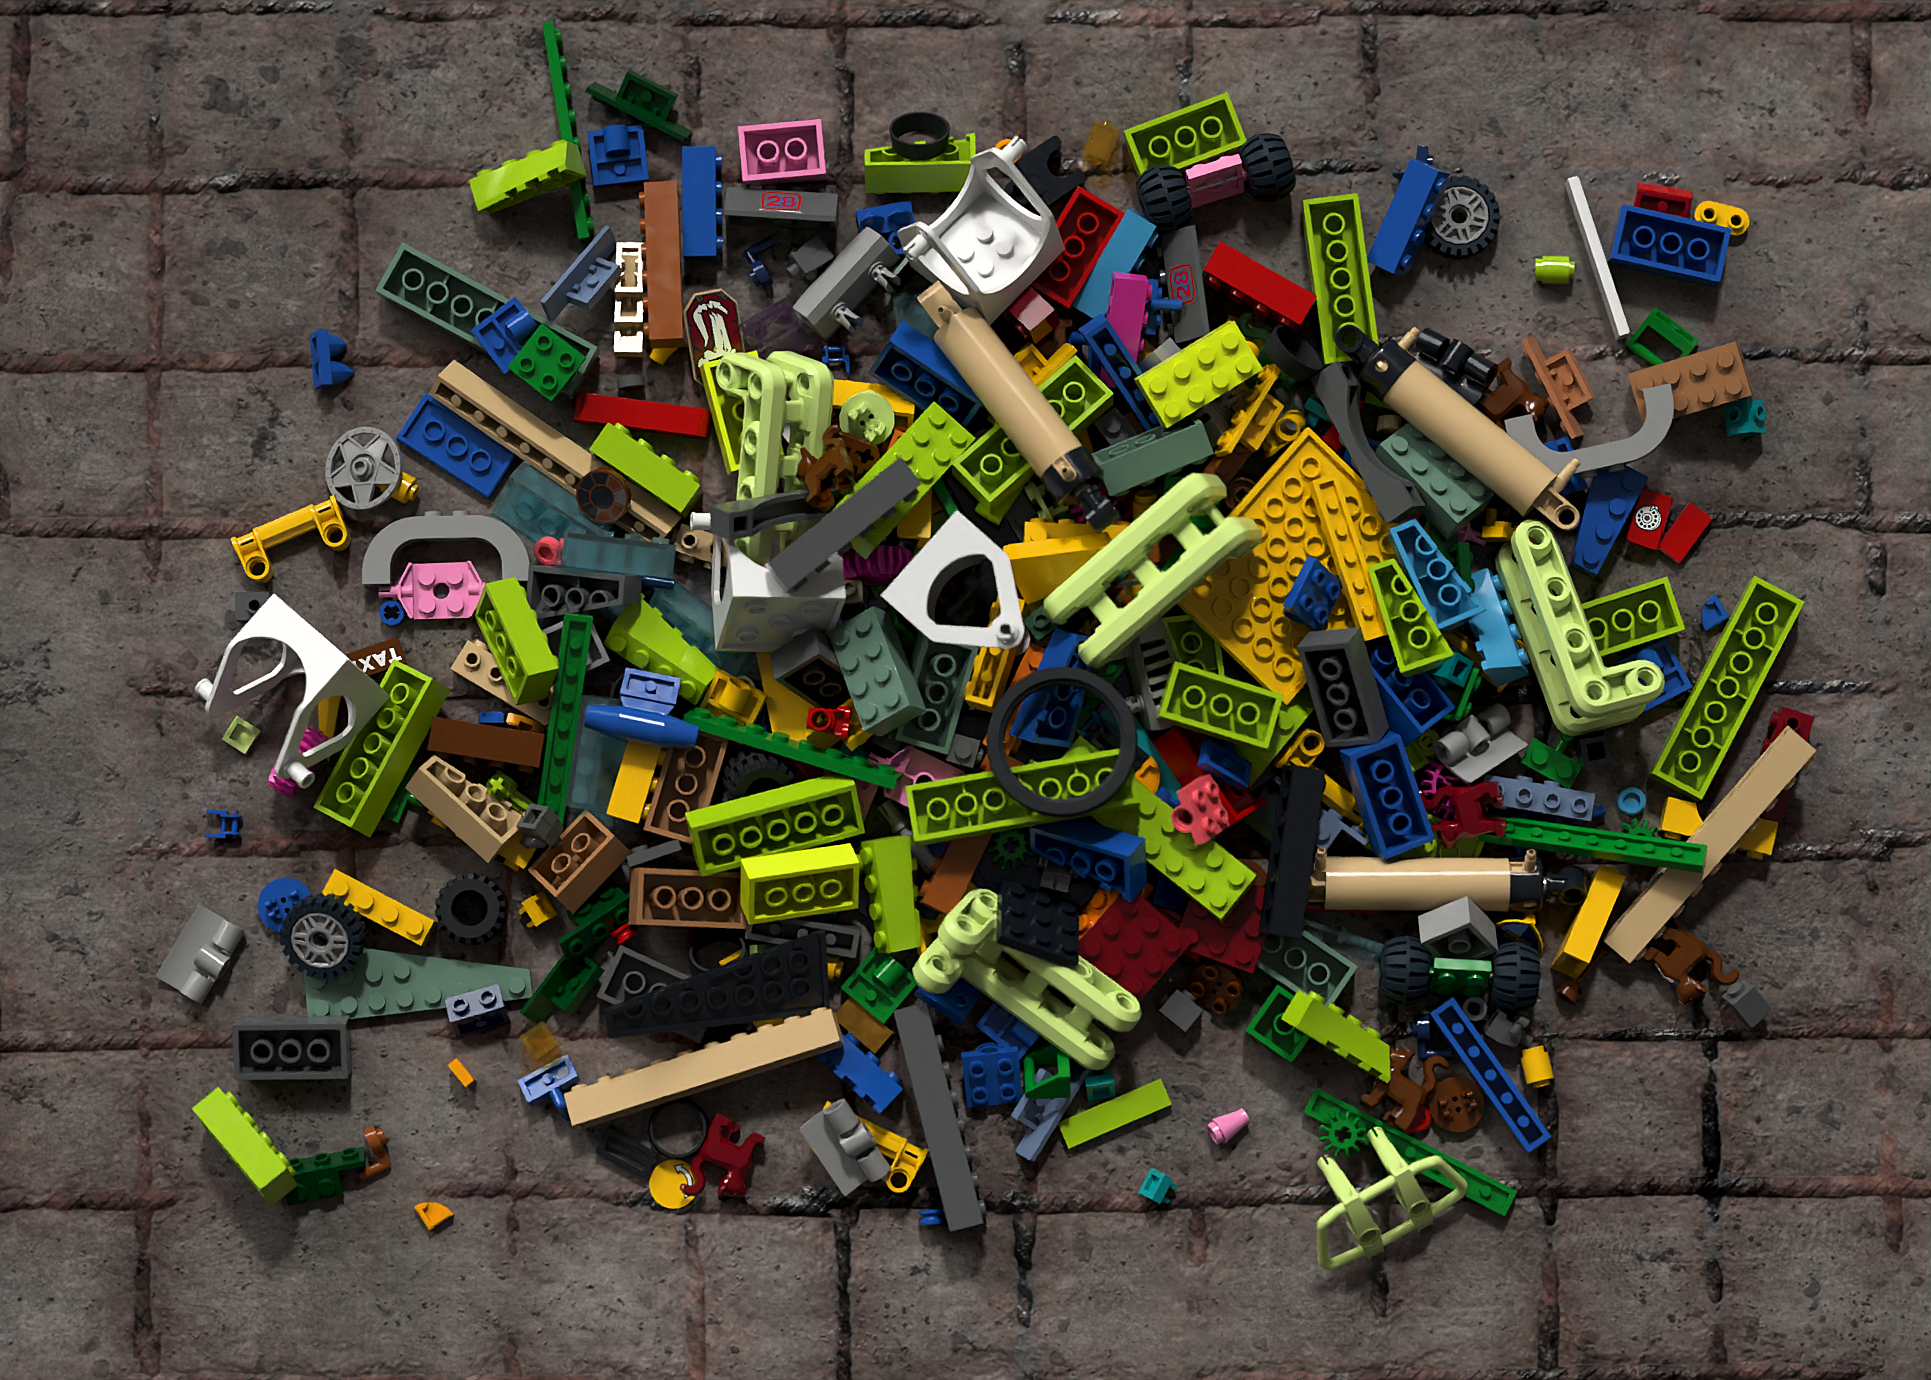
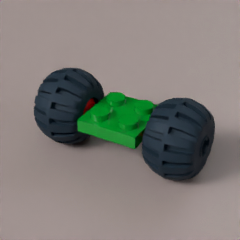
M1400 936L1388 940L1383 945L1380 964V992L1384 999L1393 1004L1408 1006L1423 1001L1427 996L1428 985L1429 992H1436L1439 995L1458 993L1468 997L1485 995L1488 981L1490 1000L1502 1010L1509 1012L1525 1011L1533 1007L1537 1002L1540 984V958L1538 952L1527 944L1520 942L1505 943L1498 947L1497 952L1492 953L1491 961L1434 958L1432 967H1430L1429 950L1421 944V940L1418 938Z

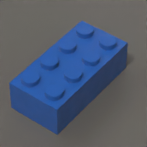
M1622 204L1618 210L1607 264L1715 288L1721 280L1732 228Z
M904 321L900 323L868 371V374L923 411L935 401L964 428L967 427L982 405L981 401L938 345Z
M1388 634L1365 642V646L1389 729L1401 735L1404 747H1407L1442 720L1455 706L1426 671L1408 678L1400 673Z
M1388 731L1377 744L1353 745L1339 751L1374 855L1385 860L1435 840L1401 735Z

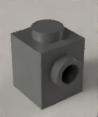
M235 592V620L239 623H248L272 594L270 592Z
M954 733L946 763L973 770L975 764H981L984 749L980 748L981 741Z
M1743 978L1733 983L1722 996L1737 1017L1751 1028L1773 1010L1757 989Z
M1176 989L1173 994L1168 990L1158 1002L1162 1006L1158 1012L1184 1033L1203 1010L1195 1004L1197 998L1186 989H1183L1182 992Z

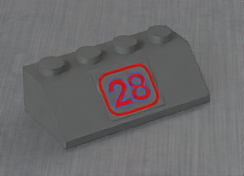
M738 183L734 184V187H727L724 218L726 225L837 232L839 197L838 194H833L831 189H817V192H805L806 189L802 187H789V191L778 190L777 186L763 185L761 189H750V185Z
M1195 225L1161 234L1160 243H1155L1157 260L1162 259L1164 270H1159L1161 287L1166 286L1167 297H1163V299L1182 301L1181 312L1164 311L1165 314L1170 313L1171 324L1166 325L1167 336L1178 347L1189 346L1197 339L1210 333Z

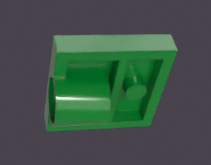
M541 323L507 368L550 402H553L558 394L572 381L577 370L587 358Z
M875 946L841 986V989L884 1024L917 983L914 976L887 953H879L878 948Z

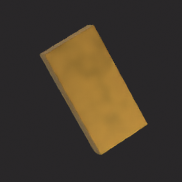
M851 996L836 1012L838 1023L874 1054L893 1034L890 1029Z

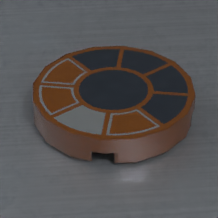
M603 467L592 470L584 475L576 488V499L581 511L592 521L602 524L615 522L625 515L631 505L632 494L621 474L613 469Z

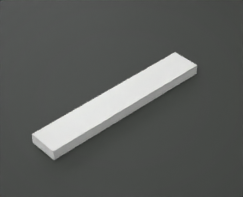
M1579 177L1568 178L1565 182V187L1616 340L1625 338L1630 331Z

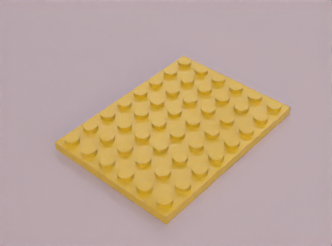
M1309 427L1301 432L1227 516V518L1244 517L1253 519L1262 530V541L1244 557L1230 559L1223 563L1176 603L1266 690L1283 694L1281 704L1284 706L1307 683L1297 646L1308 632L1312 631L1305 625L1287 618L1282 613L1284 609L1283 604L1307 557L1316 558L1340 580L1308 483L1337 474L1368 567L1392 558L1398 561L1388 539L1389 529L1406 523L1405 520L1400 523H1386L1377 512L1378 506L1374 498L1365 490V481ZM1343 588L1321 631L1355 627Z

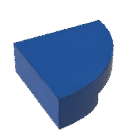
M1716 594L1711 596L1702 608L1701 625L1704 632L1730 618Z
M481 712L478 714V724L506 725V715L503 712Z
M1161 787L1155 794L1173 809L1181 804L1164 787Z

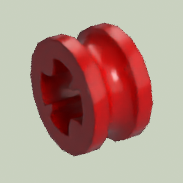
M626 923L609 936L616 939V946L619 947L637 935L638 932L632 930L631 925Z

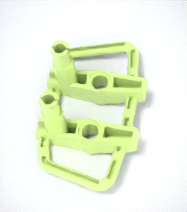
M1381 1127L1374 1128L1378 1137L1370 1130L1367 1133V1139L1377 1152L1389 1177L1360 1193H1357L1336 1163L1334 1156L1326 1154L1325 1157L1329 1162L1328 1165L1323 1157L1318 1160L1317 1165L1328 1180L1340 1204L1324 1214L1317 1222V1262L1319 1266L1325 1270H1333L1365 1255L1370 1260L1374 1255L1384 1252V1246L1415 1229L1419 1233L1421 1229L1430 1224L1433 1225V1217L1465 1196L1468 1189L1466 1180L1439 1156H1430L1407 1166ZM1435 1167L1456 1186V1189L1431 1205L1414 1175ZM1395 1187L1396 1198L1410 1220L1381 1234L1379 1227L1364 1203ZM1345 1214L1347 1226L1359 1246L1329 1259L1328 1226Z

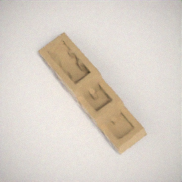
M617 242L616 264L620 265L623 273L615 281V357L643 356L644 287L642 286V270H645V261L641 259V244L645 243Z

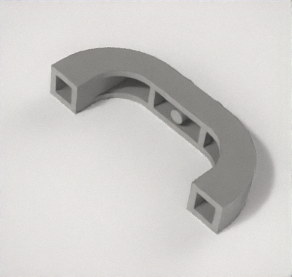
M1671 384L1642 389L1647 412L1646 420L1642 428L1635 435L1627 439L1569 452L1553 451L1539 440L1535 431L1532 414L1504 420L1508 435L1557 475L1574 458L1580 461L1581 464L1573 476L1580 475L1581 479L1597 476L1596 471L1608 469V473L1622 471L1625 469L1624 465L1637 462L1649 456L1665 440L1670 430L1674 413Z
M439 511L424 512V516L403 518L382 529L370 543L362 566V584L365 587L393 586L394 561L404 547L416 542L483 541L491 544L498 550L501 556L502 580L516 577L519 584H528L529 565L532 564L528 551L521 539L504 523L487 516L469 515V511H452V516H441Z

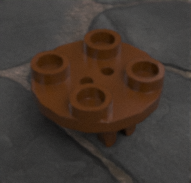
M1216 961L1203 962L1194 970L1189 991L1215 1014L1224 1015L1227 1011H1232L1241 1003L1244 997V984L1241 977L1230 966Z
M1460 1076L1448 1077L1437 1083L1428 1101L1429 1111L1434 1122L1443 1130L1454 1133L1464 1132L1474 1127L1482 1118L1485 1108L1484 1096L1479 1087L1470 1079ZM1454 1096L1457 1097L1456 1102L1452 1100ZM1457 1107L1461 1109L1459 1113L1456 1112Z

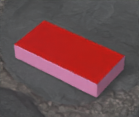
M1689 502L1661 540L1658 549L1679 564L1712 518Z

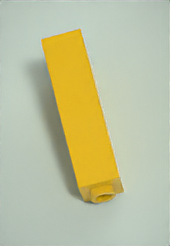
M1101 532L1100 534L1093 533L1008 544L1003 546V552L1010 559L1015 584L1027 604L1048 597L1108 545L1112 539L1108 532Z
M756 652L764 693L768 694L766 704L772 733H786L790 736L789 739L799 742L800 740H807L805 734L811 730L806 729L808 709L815 707L775 680L770 657L771 652ZM821 716L817 719L818 723L822 721Z
M1600 865L1594 872L1587 887V898L1583 903L1579 904L1550 968L1576 980L1589 964L1626 878L1616 868Z

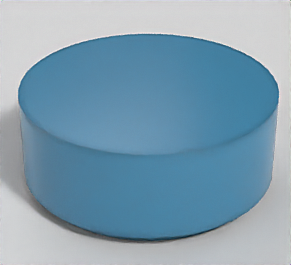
M1628 787L1618 794L1616 802L1618 809L1623 814L1633 816L1644 809L1646 799L1641 790L1635 787Z

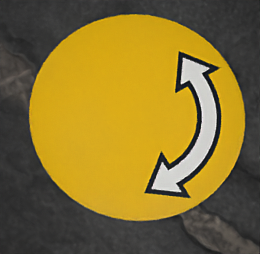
M671 1159L660 1163L653 1170L649 1180L651 1195L657 1203L666 1208L677 1209L686 1206L694 1199L695 1196H687L680 1190L681 1184L694 1185L695 1183L690 1170L691 1166L682 1160Z

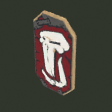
M721 288L694 293L683 310L694 380L703 387L704 384L699 369L703 363L719 360L727 353H745L737 301Z

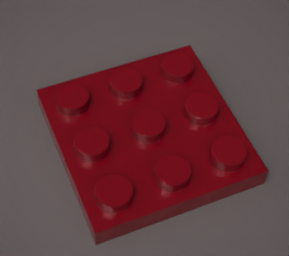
M1254 884L1223 923L1190 898L1179 929L1192 940L1186 951L1253 975L1267 934L1258 933L1265 888Z
M1121 893L1080 938L1079 955L1131 993L1139 1002L1187 949L1192 940L1141 894H1138L1130 903L1122 898L1123 894Z

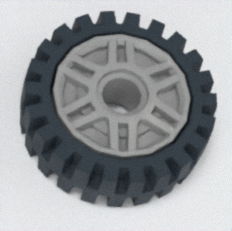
M1455 175L1447 179L1448 186L1438 199L1435 216L1428 222L1424 231V243L1427 247L1432 248L1434 253H1439L1444 258L1448 259L1450 257L1454 258V260H1460L1461 258H1471L1487 248L1497 233L1500 213L1499 204L1496 202L1493 192L1488 190V186L1479 183L1480 180L1475 178L1470 179L1469 176L1463 175L1458 177ZM1453 212H1461L1465 216V222L1461 224L1455 223L1451 218V214Z
M317 893L314 897L311 894L306 896L304 900L301 899L288 912L280 929V935H282L280 944L281 946L285 945L283 949L284 955L291 956L288 960L290 964L297 963V970L300 972L304 969L307 970V976L313 977L317 974V979H324L327 975L329 979L335 978L337 975H343L357 962L366 945L367 932H363L366 926L364 921H359L362 917L359 911L353 912L354 906L351 903L346 906L344 904L346 899L339 897L335 900L334 894H328L324 897L323 893ZM319 933L325 934L328 939H323Z

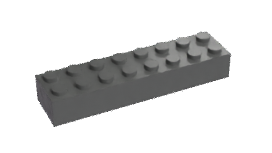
M922 1003L895 1010L894 1015L950 1232L982 1224V1217L987 1216L983 1199L977 1201L975 1190L980 1189L976 1172L970 1173L968 1162L973 1161L969 1144L963 1146L961 1135L965 1134L966 1131L962 1117L956 1118L953 1108L959 1106L955 1089L949 1091L947 1080L952 1079L948 1062L942 1063L940 1052L945 1050L941 1035L935 1036L932 1025L938 1024L934 1008H928L927 1003Z

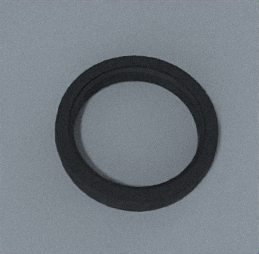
M1046 668L1020 679L999 700L991 716L987 731L988 760L999 785L1021 806L1049 817L1080 816L1105 805L1121 790L1128 780L1137 756V728L1132 712L1124 698L1104 679L1077 668ZM1055 686L1080 688L1098 697L1111 710L1120 731V751L1116 764L1109 776L1094 790L1082 796L1069 799L1044 797L1025 787L1009 768L1004 750L1005 731L1016 708L1032 694Z

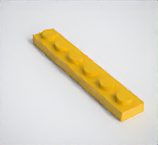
M1334 474L1313 480L1308 485L1356 628H1361L1364 642L1386 636L1388 631L1338 476Z

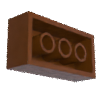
M433 717L427 750L445 762H453L454 758L462 759L461 762H464L466 765L481 767V762L489 763L492 769L508 771L510 766L516 767L519 773L536 775V771H542L546 735Z

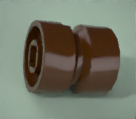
M1244 477L1230 481L1226 486L1227 497L1222 499L1223 507L1228 514L1234 510L1256 483Z

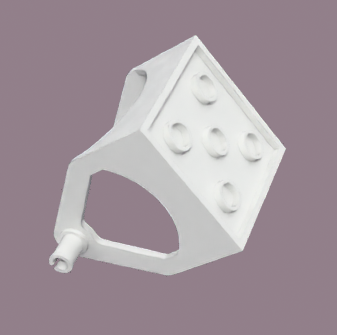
M1014 136L1002 150L993 147L970 158L971 167L969 175L961 192L946 212L934 223L927 226L919 221L903 227L897 232L903 247L902 251L906 255L910 266L933 284L939 280L955 301L964 308L975 307L989 325L1065 250L1052 212L1013 163L1028 149L1027 144L1022 139L1019 140L1018 136ZM997 167L1007 174L1039 212L1040 216L1033 214L1014 201L997 185L986 169Z
M958 511L948 519L881 594L893 608L934 642L979 646L978 650L982 646L1009 649L1019 644L1016 656L1026 652L1030 644L1029 630L1026 626H1023L1009 557ZM986 557L992 561L1001 606L1000 616L988 628L936 625V604L947 582L962 570L979 565Z
M691 512V530H710V513ZM713 534L711 596L715 650L773 652L813 627L828 636L827 632L836 627L846 599L842 555L839 556L836 552L828 558L831 563L819 574L813 570L806 576L809 582L796 592L793 588L786 592L767 568L748 559L738 549L734 540L729 541ZM723 539L727 549V575L724 595L721 601L719 589L721 543Z
M273 594L227 646L214 683L212 684L209 679H203L196 685L195 692L207 701L205 705L206 713L211 717H219L270 690L284 678L297 674H306L307 687L305 697L296 710L274 773L279 779L285 780L291 777L300 787L307 788L315 778V775L307 768L345 748L391 695L280 598ZM269 638L283 643L281 662L271 673L235 691L229 688L242 648L249 640ZM336 695L344 696L349 716L346 729L341 734L305 753L299 751L298 749L312 710L323 699Z

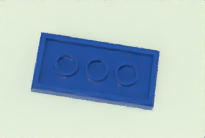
M428 393L424 394L395 438L487 499H490L518 457Z

